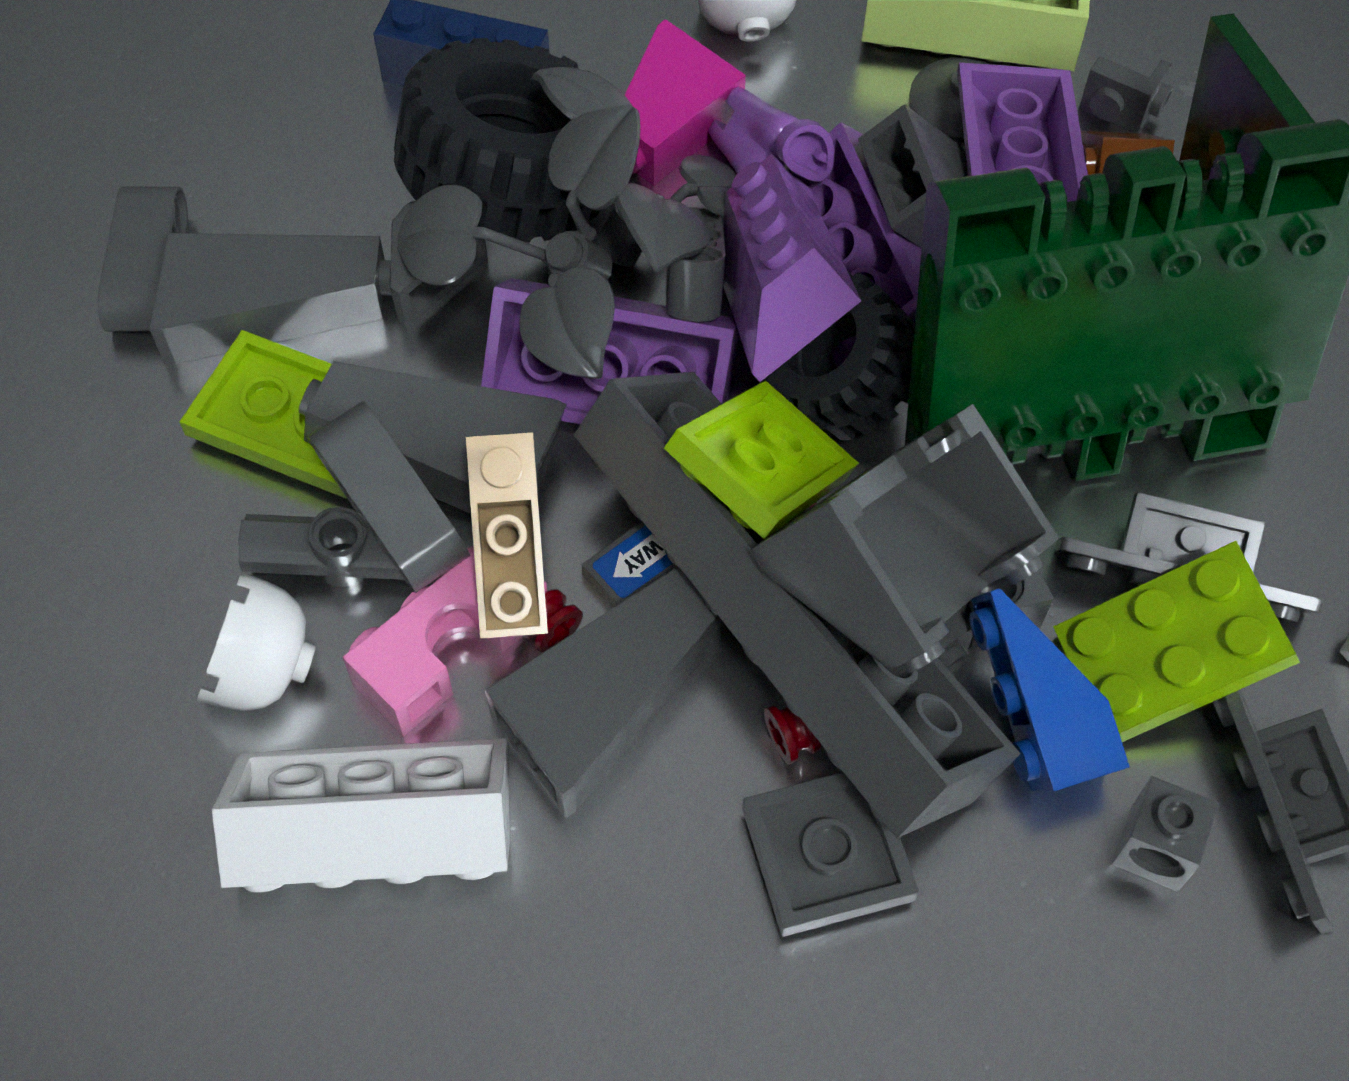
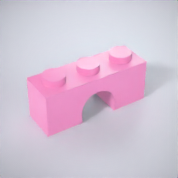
M474 546L467 548L470 557L450 569L429 587L425 586L416 593L412 592L403 602L400 611L380 627H371L361 633L352 643L349 652L343 656L352 685L403 737L454 695L447 667L434 655L438 646L446 638L457 633L473 632L480 634ZM544 581V589L546 593L548 592L547 583ZM523 635L487 639L503 653Z

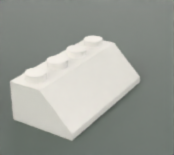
M508 738L239 753L212 808L221 888L244 887L251 892H267L275 890L284 884L315 883L323 888H337L348 885L354 880L385 879L394 884H407L418 881L424 876L452 874L461 879L476 880L488 877L494 872L507 871L510 847Z

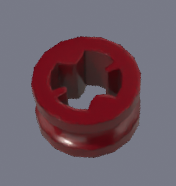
M552 589L545 593L548 633L523 635L528 639L536 638L534 642L535 648L540 653H544L575 633L583 618V612L574 604L565 605L567 601L566 595L558 589Z
M770 706L764 710L765 722L778 753L787 764L797 762L798 754L803 750L812 755L821 750V743L802 719L795 715L787 706L782 710H778L776 706Z

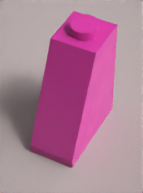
M666 19L658 24L625 93L627 99L639 111L640 142L632 173H637L653 186L679 167L683 159L695 154L712 140L708 130L714 120L727 125L734 110L725 101L732 89L737 87L745 89L746 81L744 73Z

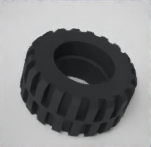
M473 38L468 44H463L460 40L450 42L440 50L435 48L424 55L409 70L405 77L393 150L395 153L394 164L396 171L414 200H418L421 196L437 187L459 185L477 194L482 201V213L477 227H486L526 243H530L534 237H542L544 241H549L555 235L564 233L565 230L577 231L578 228L566 206V199L570 192L562 191L554 186L548 173L551 146L558 133L571 119L551 102L538 81L531 80L533 73L545 68L570 67L579 69L577 62L566 56L558 58L551 55L549 49L534 45V48L519 45V41L503 39L502 43L490 42L488 38ZM580 202V209L587 223H589L601 210L589 209Z

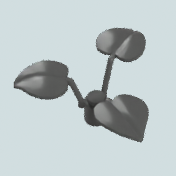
M570 67L545 68L533 73L531 80H536L540 83L551 102L571 120L596 110L621 105L632 106L627 97L616 86L606 79L585 70ZM691 155L683 159L679 166L681 176L688 183L682 185L670 199H664L661 194H655L641 185L628 183L623 193L617 196L615 202L603 209L610 215L595 243L608 251L613 263L626 267L635 265L643 252L655 272L665 269L678 260L701 253L710 242L709 230L702 220L681 202L689 196L697 195L701 203L708 210L724 217L726 192L732 187V182L737 175L735 171L715 158L704 155Z
M621 105L588 112L571 120L556 136L549 153V178L554 186L562 191L570 192L566 199V206L578 228L577 231H566L555 235L549 241L546 249H542L489 228L477 227L482 213L480 197L466 187L459 185L440 186L421 196L408 210L402 221L398 233L397 249L407 269L417 279L427 284L438 286L455 282L467 272L475 259V238L488 240L545 262L552 272L548 278L549 287L538 289L525 299L519 320L522 340L527 349L537 359L553 369L582 378H601L603 375L605 349L612 329L615 312L613 290L607 281L612 271V259L607 250L592 241L596 236V230L588 225L580 209V202L589 209L603 210L614 203L617 196L623 193L632 175L639 148L641 132L639 111L633 106Z

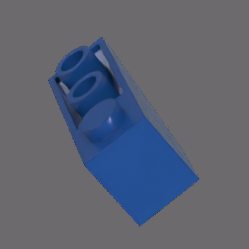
M996 589L971 599L974 608L969 618L971 631L979 648L988 652L995 674L990 679L992 698L998 711L1003 716H1008L1016 741L1012 744L1020 752V755L1013 761L1019 777L1024 782H1029L1031 791L1054 792L1129 768L1130 765L1109 700L1001 589Z

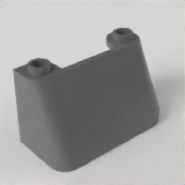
M972 404L882 459L758 543L750 551L767 576L886 668L891 669L903 664L906 671L912 673L929 664L945 651L939 641L949 632L948 627L944 623L989 584L1004 577L1011 586L1038 571L1044 566L1039 555L1057 541L1059 537Z

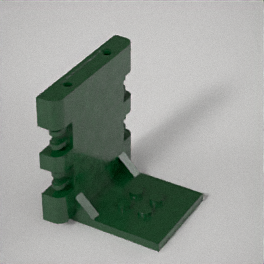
M1232 13L1210 17L1179 161H1177L1171 150L1165 146L1110 154L1104 163L1103 172L1083 176L1080 181V188H1078L1077 200L1067 202L1063 181L1053 180L1041 182L1039 185L1031 170L1026 167L931 182L926 194L904 446L973 404L1012 465L1024 463L1028 454V448L1039 446L1045 459L1060 457L1063 454L1075 481L1120 474L1126 445L1141 443L1145 440L1144 435H1146L1147 428L1156 426L1158 436L1163 439L1177 437L1180 434L1193 461L1271 448L1285 404L1309 400L1349 276V125L1341 119L1315 123L1235 14Z

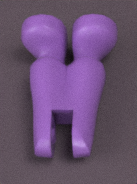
M740 87L732 89L725 102L734 110V113L727 125L714 120L708 132L736 174L753 162L761 163L770 154H773L790 175L789 169L815 182L823 181L830 175L834 163V146L831 135L818 122L810 119L799 120L795 116L771 106L748 90ZM791 175L813 200L814 194L811 189L800 179Z

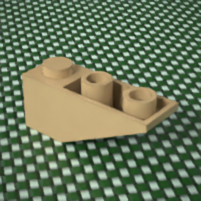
M533 432L466 437L480 639L546 634L548 629Z

